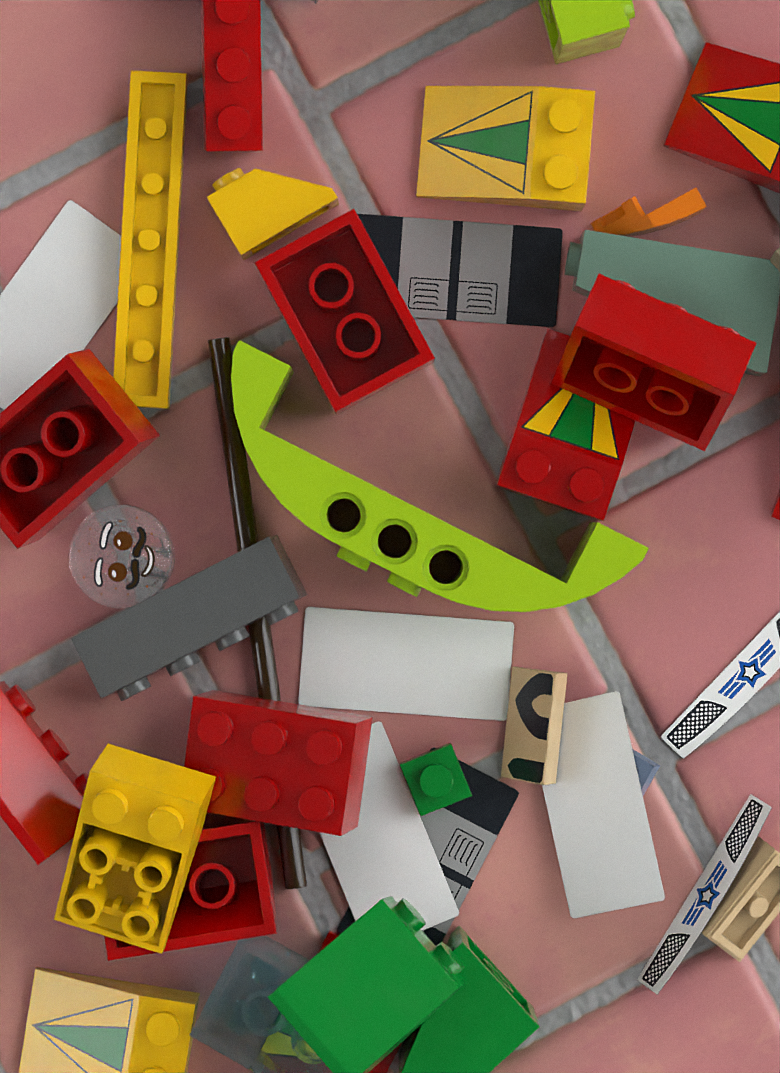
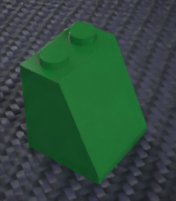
M392 896L381 899L268 996L269 1000L332 1073H369L467 983L460 974L465 968L461 960L443 942H440L437 946L432 943L421 930L426 925L425 920L404 898L398 903Z
M460 926L451 933L446 945L463 963L465 968L460 974L467 983L405 1039L399 1053V1073H490L540 1027L534 1007Z

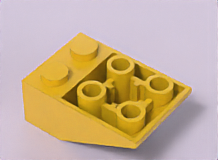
M108 743L89 772L54 920L162 954L202 832L216 777Z

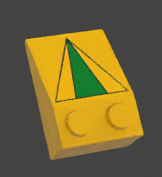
M426 86L416 197L582 211L587 197L595 91L545 86Z
M36 967L19 1073H187L200 993Z

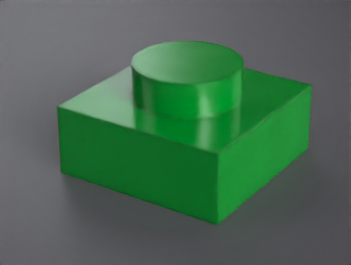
M451 743L400 763L420 816L472 796Z

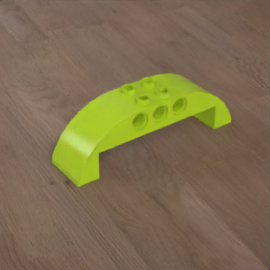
M240 340L238 341L233 351L231 382L234 413L244 447L260 478L279 502L307 527L341 546L336 555L338 558L366 572L371 562L391 571L387 582L415 597H418L421 589L424 588L456 603L489 611L530 612L556 608L592 596L624 577L643 561L649 549L648 547L599 522H589L559 580L265 431L294 371L290 365ZM347 499L357 504L360 509L361 518L355 529L349 532H340L333 528L329 522V511L334 503ZM396 524L408 531L411 543L407 552L402 556L389 557L380 550L378 537L383 528ZM448 550L453 552L459 559L460 569L458 575L453 580L442 583L432 578L429 573V563L434 554Z

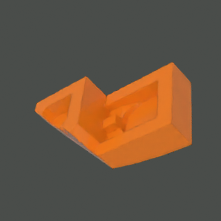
M697 187L646 215L634 196L623 202L620 207L591 222L590 225L597 232L632 237L656 232L682 223L700 214L707 206Z

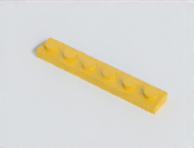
M131 70L113 378L137 407L169 409L188 76L187 73Z

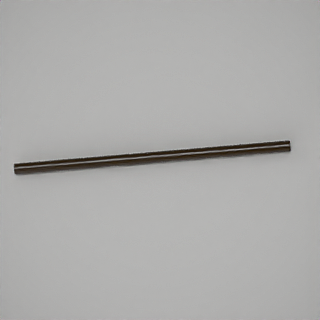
M225 337L208 340L237 551L240 552L259 541L246 450L234 413L231 382L230 338ZM265 617L248 625L258 697L281 701L271 626L268 625ZM276 825L285 889L306 887L307 880L300 830L298 828Z

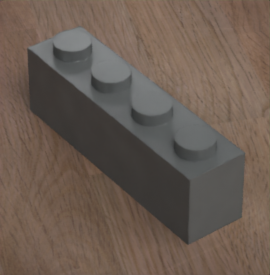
M278 535L269 536L72 637L71 640L100 698L117 692L120 700L124 701L150 688L151 684L147 677L166 667L171 677L199 663L200 659L196 652L215 642L219 651H222L248 638L249 634L245 627L265 617L268 625L271 626L297 613L299 610L295 601L308 594Z

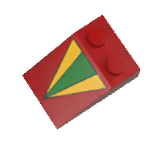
M706 42L663 146L780 194V64Z
M547 328L494 486L597 521H604L622 469L635 420L551 384L570 336Z

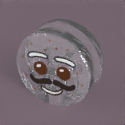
M112 505L93 512L78 526L69 547V565L76 584L90 599L111 608H129L160 593L164 589L173 573L175 547L167 527L154 514L136 506Z

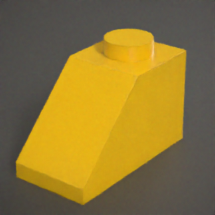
M241 168L225 174L212 184L216 192L207 196L210 205L243 260L253 256L339 205L338 197L330 187L256 168L244 174Z

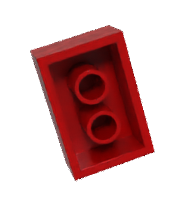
M355 209L254 262L336 415L434 363L435 357Z
M599 273L574 326L551 384L705 451L737 392L757 343L741 336L737 331L729 327L715 325L688 313L687 310L677 304L665 303L636 290L625 281L613 280Z
M90 349L65 355L0 413V528L17 549L42 539L160 436Z
M211 690L193 696L184 767L216 777L207 810L208 813L342 836L358 827L373 717Z

